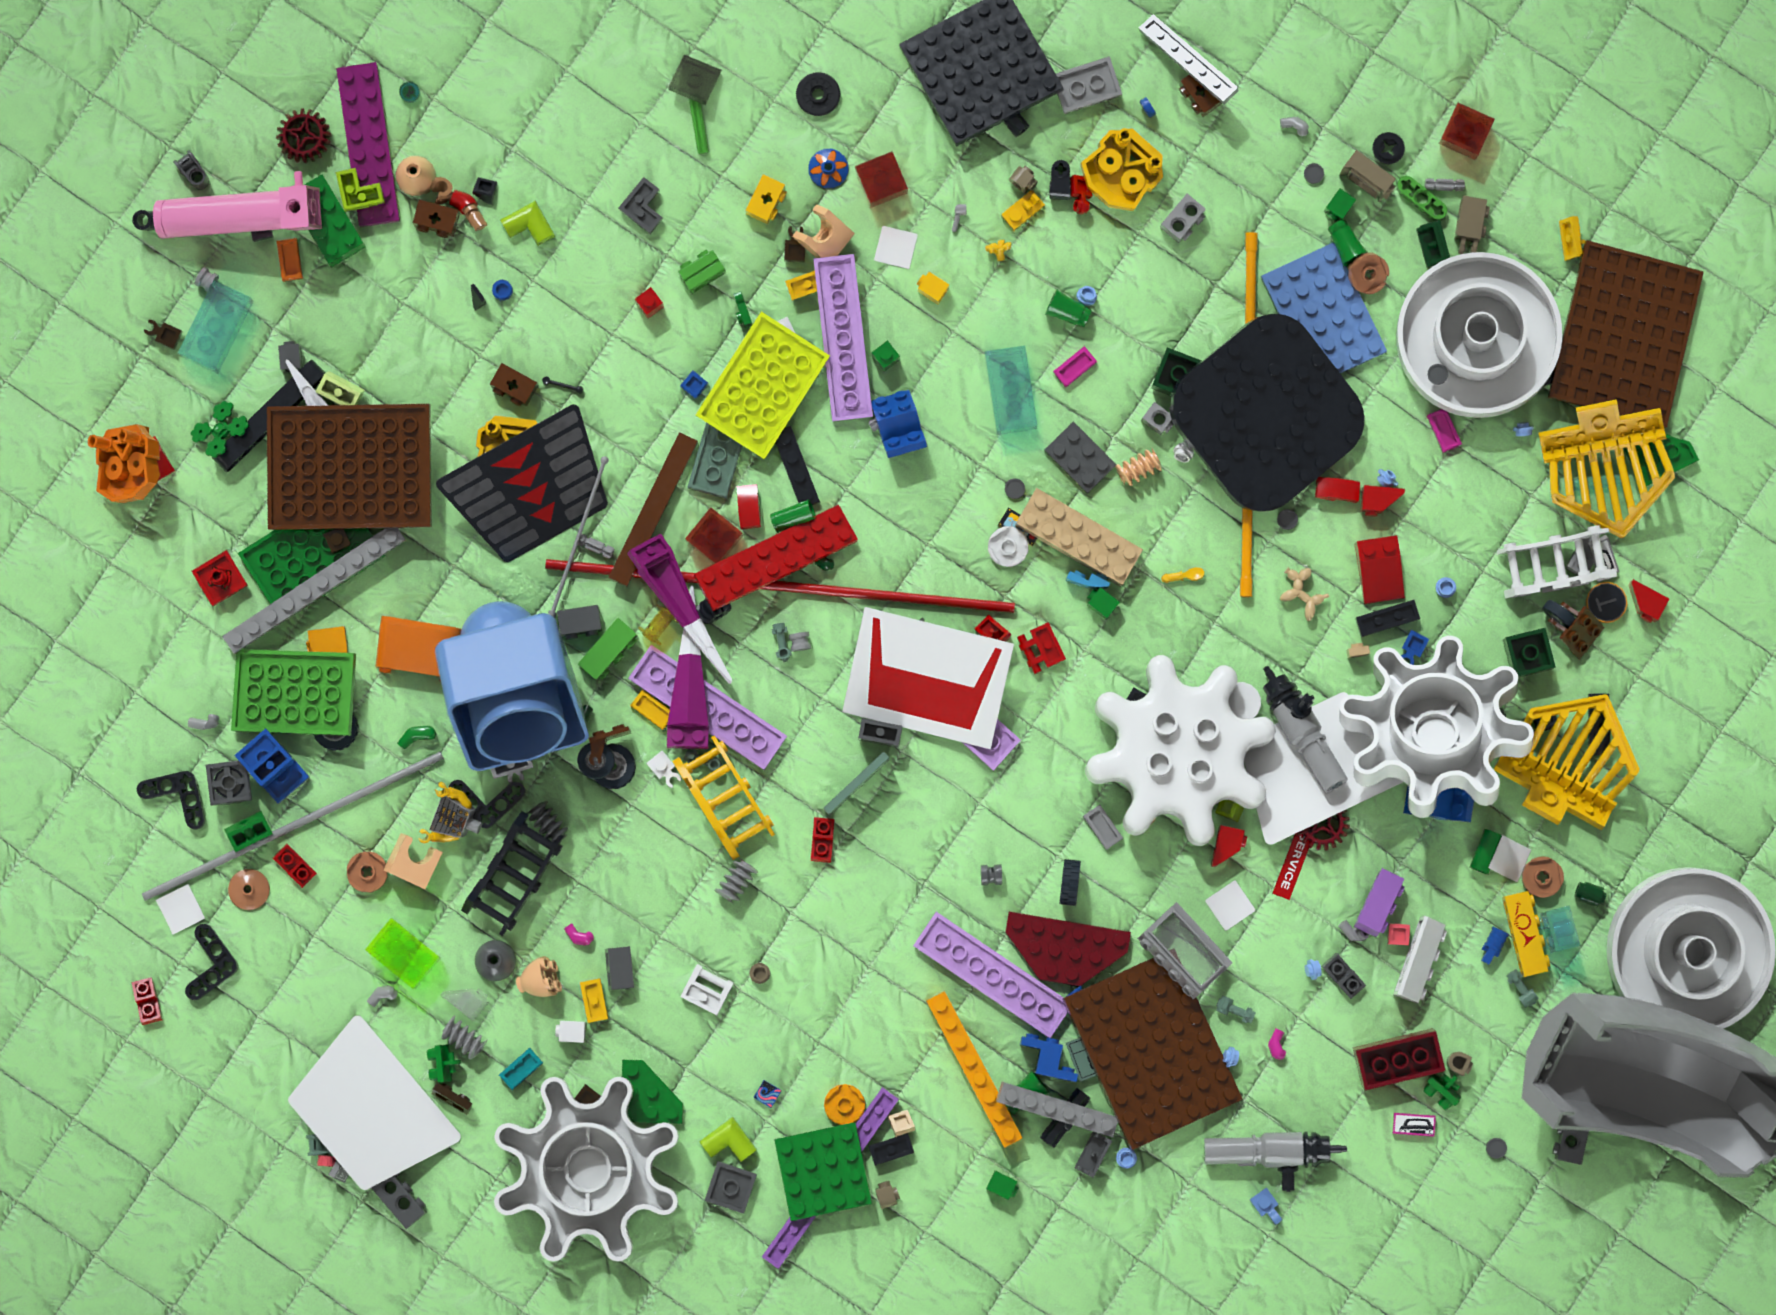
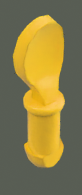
M1194 567L1184 573L1180 571L1164 574L1161 580L1164 583L1183 581L1184 578L1198 581L1204 577L1205 572L1200 567Z

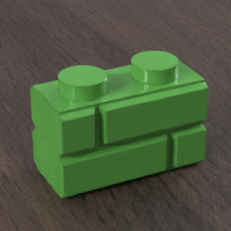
M704 250L697 255V260L692 263L689 260L680 266L681 270L678 273L691 294L726 273L725 268L713 250L710 252Z

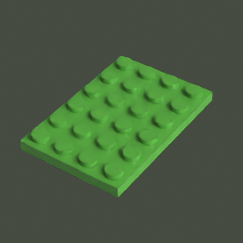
M241 649L236 653L231 731L261 733L266 728L270 733L351 736L356 654Z

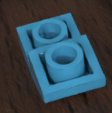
M1075 570L1074 573L1070 571L1066 578V581L1091 589H1099L1100 587L1108 589L1110 582L1107 581L1108 578L1100 573L1096 575L1092 573L1089 580L1085 579L1086 575Z

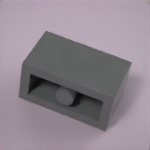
M598 605L557 611L561 637H566V640L576 639L579 634H586V637L596 636L599 631H602Z
M862 718L858 740L899 748L902 726Z

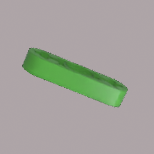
M1403 176L1399 179L1396 188L1403 197L1433 221L1444 219L1447 214V207L1442 201L1412 177ZM1401 182H1410L1409 187L1413 191L1415 187L1418 188V190L1414 193L1413 197L1410 196V194L1412 193L1411 190H1409L1408 188L1405 190L1402 189L1403 184ZM1419 193H1424L1428 200L1426 203L1420 204L1417 202L1416 196ZM1431 200H1433L1434 203L1432 204V206L1436 209L1438 207H1441L1442 215L1437 214V216H1435L1433 214L1435 210L1432 207H1429L1428 210L1425 207H1427Z

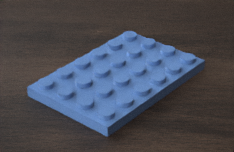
M1333 242L1262 275L1261 279L1277 313L1289 316L1300 322L1341 374L1386 353L1387 350L1359 291L1350 284L1349 271L1346 266L1343 267L1340 255Z

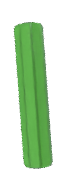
M698 94L689 96L697 152L698 154L708 153V145L700 97Z

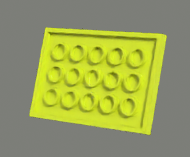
M761 311L695 416L765 459L830 355Z

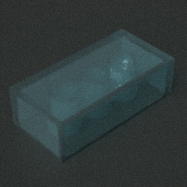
M213 280L178 354L182 358L218 374L254 301L251 297Z
M1025 345L985 351L984 357L996 435L1037 429Z

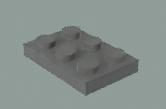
M1074 421L1044 449L1087 494L1117 465Z

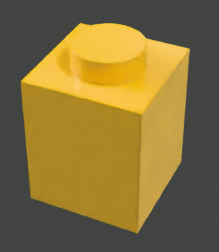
M928 272L926 276L923 274L917 282L919 286L918 292L937 305L949 289L948 283L931 272Z

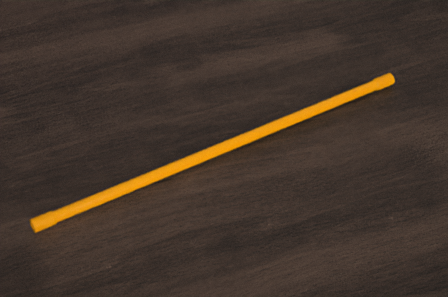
M1256 232L1245 233V324L1255 318L1256 253L1258 247V233ZM1242 508L1240 597H1252L1253 511Z

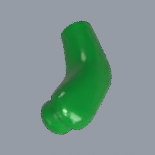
M432 726L411 727L406 730L397 744L401 748L406 749L416 740H433L436 737V731Z

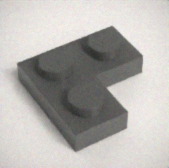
M643 177L618 209L651 234L663 219L662 216L648 206L660 189Z

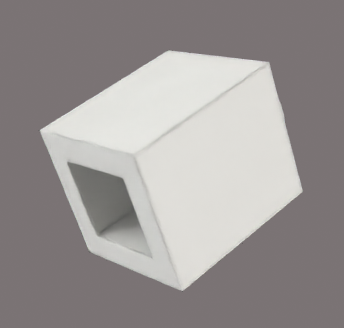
M560 1021V1025H556L555 1037H559V1042L585 1043L586 1022Z

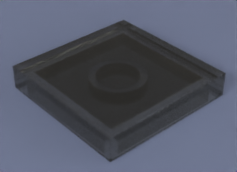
M684 55L668 90L706 105L722 70Z

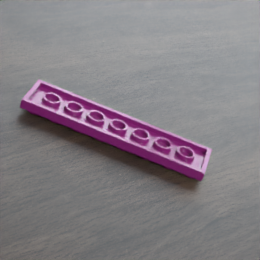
M377 62L336 68L350 168H356L360 187L380 183L385 200L384 204L357 210L359 227L400 222Z

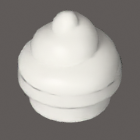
M1185 441L1176 445L1173 451L1174 458L1184 463L1189 462L1194 455V450Z

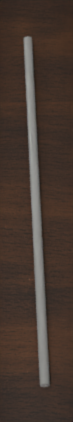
M441 752L429 756L272 831L273 834L237 852L232 850L142 893L145 901L444 758Z

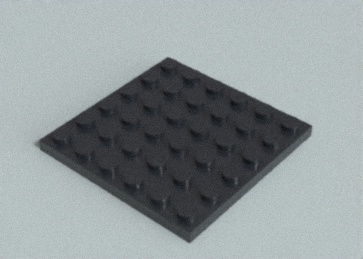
M982 0L899 44L901 51L956 147L1064 90L1013 0Z

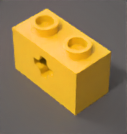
M763 174L745 210L746 215L766 224L770 220L774 221L778 213L776 207L779 202L782 203L787 194V191H784L785 184ZM769 196L771 198V202H767V204H764V199H767Z

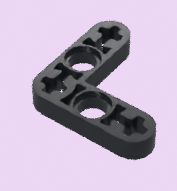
M182 771L144 780L138 784L137 794L143 799H152L179 792L187 826L194 830L201 829L204 826V810L197 779L193 773ZM184 775L192 778V781H189V787L191 789L194 788L195 791H187L183 794V790H187L186 784L181 783ZM165 779H169L172 782V787L168 791H164L161 788V783ZM157 781L159 793L156 794V790H150L149 795L146 796L145 793L141 792L145 784L148 787H154V782ZM191 794L195 795L197 798L196 804L188 806L185 802L186 797ZM199 807V811H195V814L198 818H201V821H198V825L195 826L194 823H190V820L193 819V813H188L187 810H194Z
M454 780L449 785V787L454 788L455 784L458 786L462 784L461 790L465 794L468 791L471 793L467 797L477 800L478 806L473 819L481 822L483 814L487 816L491 813L488 810L490 807L499 814L497 818L493 814L489 818L491 821L489 824H482V828L485 829L495 825L523 799L526 793L524 785L520 782H512L489 804L485 805L462 780ZM513 786L516 788L520 786L521 795H514L511 798L514 802L511 804L503 795L507 793L509 796L513 792L511 789ZM500 799L505 800L507 803V807L503 811H498L495 808L496 802Z
M207 924L198 925L194 934L200 945L214 962V965L186 986L185 994L191 1000L203 998L238 970L236 959L215 930ZM201 928L205 930L209 929V932L207 934L210 939H213V937L216 938V940L211 941L207 945V947L205 943H207L208 940L205 937L199 936L201 934ZM214 944H219L222 947V952L218 956L211 953V947ZM226 961L228 963L233 962V965L231 966L233 970L231 972L229 970H225L222 973L223 975H225V977L223 978L221 977V974L217 970H215L217 967L219 968V970H222L225 967L224 963ZM209 973L217 975V982L213 985L208 984L206 981ZM202 979L203 984L206 987H208V989L205 991V988L202 987L198 990V996L194 994L191 995V987L200 986L201 983L199 982V980Z

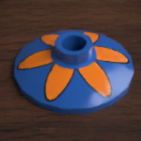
M823 149L812 156L809 162V175L817 186L825 189L835 188L846 180L848 162L839 151ZM826 164L832 165L831 170H826L824 167Z

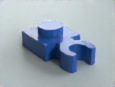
M1411 629L1402 647L1407 650L1405 654L1401 655L1402 658H1409L1410 664L1414 665V655L1421 657L1429 638Z

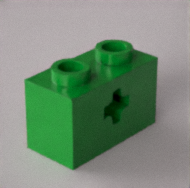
M262 811L224 829L235 852L273 834Z

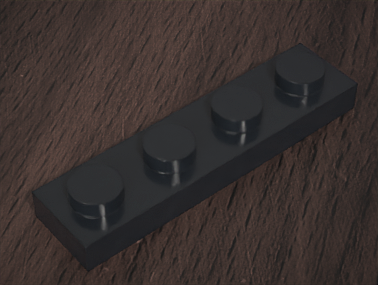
M791 426L786 427L775 444L797 501L800 503L810 500L812 505L820 503Z

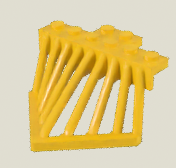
M1617 400L1577 407L1578 425L1538 433L1544 464L1549 463L1552 502L1596 526L1600 525L1602 529L1609 528L1610 533L1619 538H1624L1675 479L1672 464L1662 440L1666 439L1661 409L1657 408L1620 416ZM1650 442L1655 444L1665 469L1661 477L1659 476L1649 446ZM1635 445H1640L1653 482V486L1649 491L1646 488ZM1627 447L1641 497V501L1636 506L1624 458L1623 448ZM1610 450L1615 452L1629 514L1624 521ZM1600 452L1602 454L1615 522L1608 519L1596 454ZM1586 455L1589 457L1599 514L1591 510L1584 456ZM1571 458H1576L1582 505L1575 502ZM1561 460L1563 462L1566 496L1560 494L1558 488L1557 463Z
M1598 695L1531 708L1523 722L1531 726L1534 719L1541 718L1534 731L1531 752L1523 758L1500 756L1493 770L1528 789L1529 791L1522 806L1552 823L1559 825L1567 811L1602 830L1612 810L1617 805V802L1613 800L1636 777L1640 770L1608 695ZM1594 708L1560 769H1556L1555 767L1583 716L1588 709ZM1577 711L1549 762H1544L1569 712ZM1603 713L1605 721L1572 775H1567L1597 719ZM1559 715L1536 757L1533 756L1534 750L1551 716ZM1610 730L1613 736L1612 741L1581 783L1579 779L1584 769ZM1618 748L1621 757L1594 789L1590 788L1596 776L1615 749ZM1625 765L1628 774L1607 795L1601 794Z

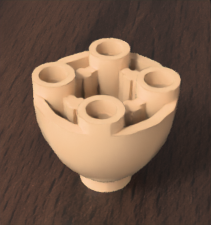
M409 156L403 159L396 170V182L399 188L411 196H421L429 193L431 183L436 178V171L432 163L421 156ZM415 167L417 169V173L410 174L409 171H411Z
M546 956L533 960L527 965L521 976L516 978L518 990L521 993L527 992L537 997L557 995L558 992L562 991V985L556 974L558 971L557 963L554 960L550 961Z

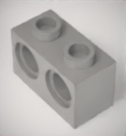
M1186 194L1162 222L1160 228L1176 242L1179 243L1182 239L1186 241L1193 232L1190 229L1195 224L1199 225L1206 217L1204 215L1206 208L1189 194ZM1190 207L1194 208L1196 215L1188 216L1185 210ZM1180 223L1184 229L1177 232L1173 229L1172 225Z

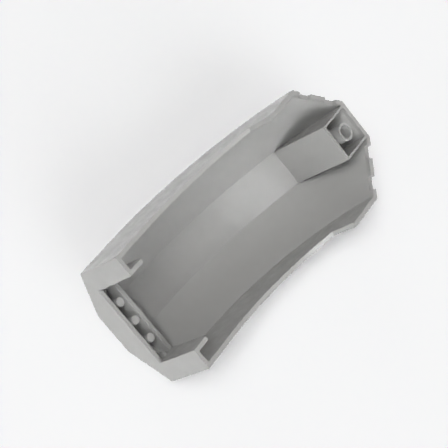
M1571 993L1543 1016L1526 1052L1522 1099L1552 1129L1606 1132L1659 1144L1701 1160L1718 1177L1748 1178L1754 1174L1753 1169L1760 1164L1765 1166L1776 1158V1057L1702 1019L1658 1004L1621 996Z

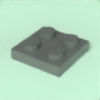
M717 1161L705 1201L744 1214L757 1174Z

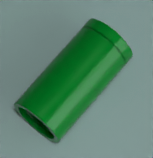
M806 500L771 513L770 518L775 531L779 533L795 525L816 519V514L810 500Z
M1484 829L1470 864L1471 869L1489 875L1491 870L1489 865L1501 840V834Z

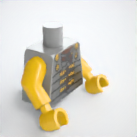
M439 782V787L444 789L442 791L435 789L436 795L441 797L429 829L432 832L429 833L426 829H421L419 832L426 834V837L424 839L418 838L421 843H428L430 840L432 842L445 843L457 841L466 836L468 830L478 834L482 827V822L473 819L476 809L472 806V802L467 795L455 788H447L444 782Z

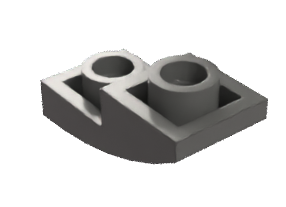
M1335 953L1321 966L1350 999L1366 986L1338 953Z

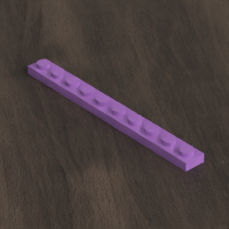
M883 1087L856 1123L862 1151L899 1101L897 1097ZM816 1216L791 1221L789 1217L762 1255V1258L779 1269Z

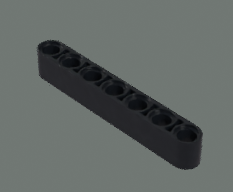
M310 360L299 370L300 374L314 389L320 384L326 373L314 360ZM292 377L247 421L249 426L245 429L243 435L231 436L226 441V451L216 458L212 457L225 472H229L267 435V407L297 406L304 399L294 378Z

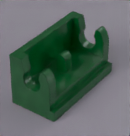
M1440 220L1421 225L1416 229L1427 268L1450 258Z

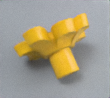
M999 240L998 244L991 243L985 246V249L989 253L996 254L997 261L1005 260L1004 252L1011 249L1012 243H1005V240Z

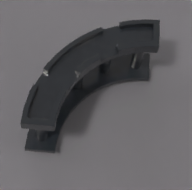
M523 811L512 823L503 841L502 848L499 853L495 854L487 867L488 871L475 885L461 911L468 915L472 908L475 910L478 908L504 924L500 932L501 936L507 930L511 931L517 923L515 918L532 892L536 894L542 884L539 881L553 856H558L563 848L561 842L564 836L560 834L555 843L528 827V824L525 822L529 815ZM525 834L548 848L550 851L545 860L519 845V842L516 840L518 835ZM509 851H515L540 867L533 880L506 864L507 862L504 859ZM497 871L505 872L528 887L521 900L494 884L492 878ZM491 891L515 906V909L509 917H506L482 902L480 897L483 892Z

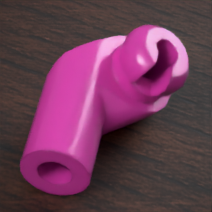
M572 923L564 928L574 944L587 946L594 940V935L591 932H578Z
M1275 1028L1268 1042V1048L1275 1059L1283 1060L1286 1057V1051L1283 1050L1280 1041L1285 1032Z

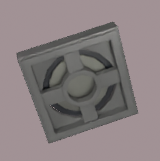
M239 760L206 765L210 806L252 801L249 772Z

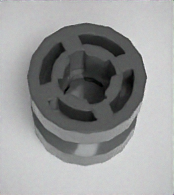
M1001 864L994 865L993 867L981 865V886L988 885L989 883L1002 885Z

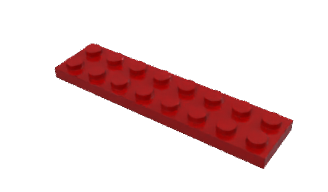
M836 505L816 515V519L788 528L694 573V577L712 611H715L856 543L858 538L841 507Z

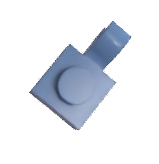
M1267 1188L1250 1199L1261 1217L1267 1213L1275 1225L1282 1221V1218L1274 1209L1279 1204Z

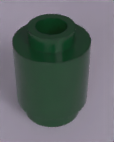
M1585 881L1584 883H1578L1574 897L1578 898L1580 902L1598 907L1599 904L1603 905L1607 893L1604 892L1603 887Z

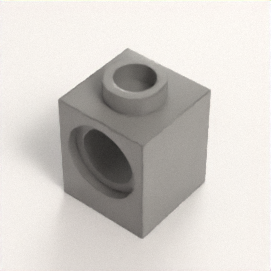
M1155 402L1141 420L1159 435H1162L1164 431L1168 433L1174 425L1170 413ZM1156 415L1163 416L1165 423L1162 425L1156 424L1154 417Z

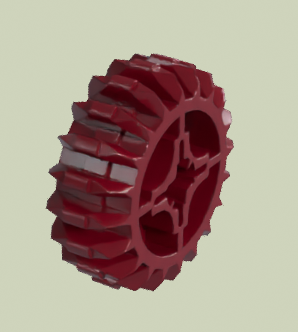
M303 108L300 109V114L293 110V117L286 114L285 116L288 121H280L284 127H277V131L282 133L276 135L277 140H282L278 143V147L283 148L281 151L283 154L288 153L287 157L289 160L295 156L296 163H299L302 158L303 163L306 164L309 157L314 162V155L317 154L321 158L320 151L327 152L324 144H331L330 140L325 139L332 136L331 132H327L330 126L325 124L326 119L324 117L320 118V113L317 112L313 115L312 109H309L307 114H305ZM304 121L301 127L297 129L292 128L296 123ZM311 122L319 127L320 137L310 132ZM306 132L308 137H304L302 140L300 135H304V133ZM288 135L297 139V150L289 145ZM308 144H316L313 148L303 151Z
M1347 810L1336 814L1338 819V829L1336 832L1330 825V819L1333 817L1331 816L1326 819V828L1322 826L1315 831V828L1318 826L1316 823L1309 832L1307 829H1304L1297 834V837L1304 835L1305 838L1301 842L1304 844L1309 840L1308 848H1312L1315 843L1317 851L1320 850L1321 845L1327 851L1329 843L1332 848H1335L1336 843L1334 840L1342 843L1343 840L1339 835L1346 837L1347 833L1342 830L1350 828V825L1344 824V821H1348L1349 817L1342 816ZM1318 831H1324L1332 838L1319 840L1313 836Z

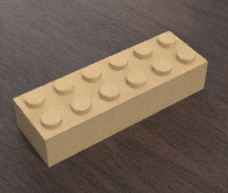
M1038 488L1035 489L1015 524L1018 528L1090 570L1106 576L1109 581L1120 587L1124 584L1143 551L1142 548Z

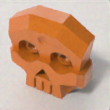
M135 424L108 429L103 437L89 436L88 446L96 448V464L99 465L96 491L110 501L117 503L143 500L157 484L160 476L157 460H160L159 441H156L149 434V427Z

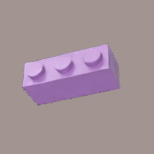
M1382 868L1377 874L1354 927L1374 937H1377L1380 932L1384 933L1389 923L1386 921L1388 914H1393L1397 905L1394 901L1396 897L1400 898L1405 888L1402 885L1404 878Z

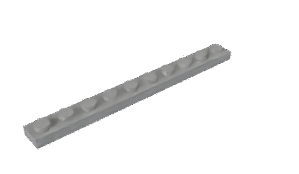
M398 528L383 529L222 637L234 654L406 541Z

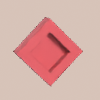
M1389 923L1388 944L1409 946L1410 925Z

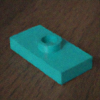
M528 1048L504 1069L499 1076L513 1091L538 1069L543 1062L531 1048Z

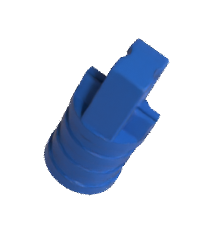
M1493 926L1487 941L1482 947L1485 953L1481 961L1489 965L1494 956L1499 957L1501 949L1510 934Z

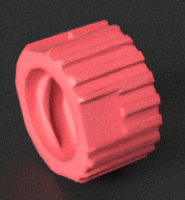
M318 1155V1166H334L336 1162L334 1156Z

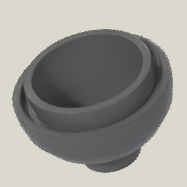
M491 940L482 944L475 955L476 970L483 978L489 981L506 979L511 975L516 965V956L513 949L507 943L500 940ZM496 956L498 958L497 964L490 962L491 957Z

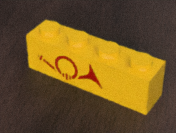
M1529 891L1502 897L1521 974L1523 977L1548 972L1550 961L1548 955H1544L1543 947H1545V940L1543 935H1539L1538 927H1540V920L1538 915H1534L1533 907H1535V900L1533 895H1529Z

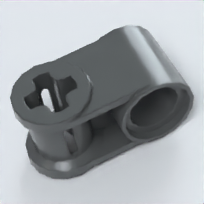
M190 150L178 161H173L195 189L203 190L208 186L209 177ZM197 175H203L201 182H194V178Z

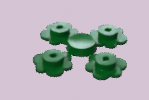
M223 401L213 408L215 412L213 418L220 422L214 426L213 430L209 427L208 422L203 424L199 422L190 433L195 443L200 440L205 441L211 433L215 437L213 441L207 444L208 448L205 451L207 456L216 458L218 455L223 454L226 451V441L224 438L228 436L229 432L231 436H241L249 426L245 416L235 417L229 425L223 422L232 415L231 411L234 405L231 402Z

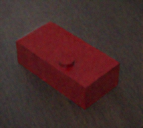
M1433 1028L1352 1047L1361 1086L1364 1090L1445 1071L1437 1032Z

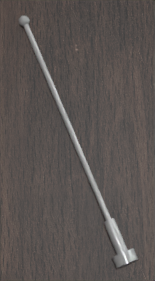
M603 456L600 460L601 466L597 478L595 480L583 519L581 521L552 609L548 612V614L552 615L554 618L557 614L555 610L559 598L561 596L572 560L574 558L585 522L587 520L599 481L601 479L605 464H607L609 461V459L606 456Z

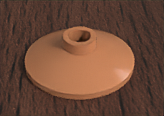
M244 869L237 872L230 880L228 887L231 901L237 907L244 910H254L261 907L268 899L270 892L267 878L261 872L254 869ZM245 886H251L252 890L250 893L244 891Z

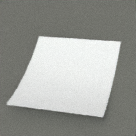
M1502 835L1489 868L1518 882L1531 849Z
M188 884L156 900L172 934L205 919Z

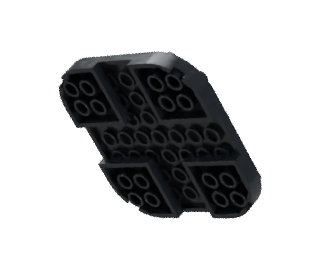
M1268 314L1250 320L1208 357L1186 372L1177 381L1171 393V408L1169 409L1176 430L1213 473L1217 483L1227 496L1238 506L1252 511H1271L1284 506L1350 452L1358 443L1364 429V410L1356 393L1306 328L1294 318L1282 314Z

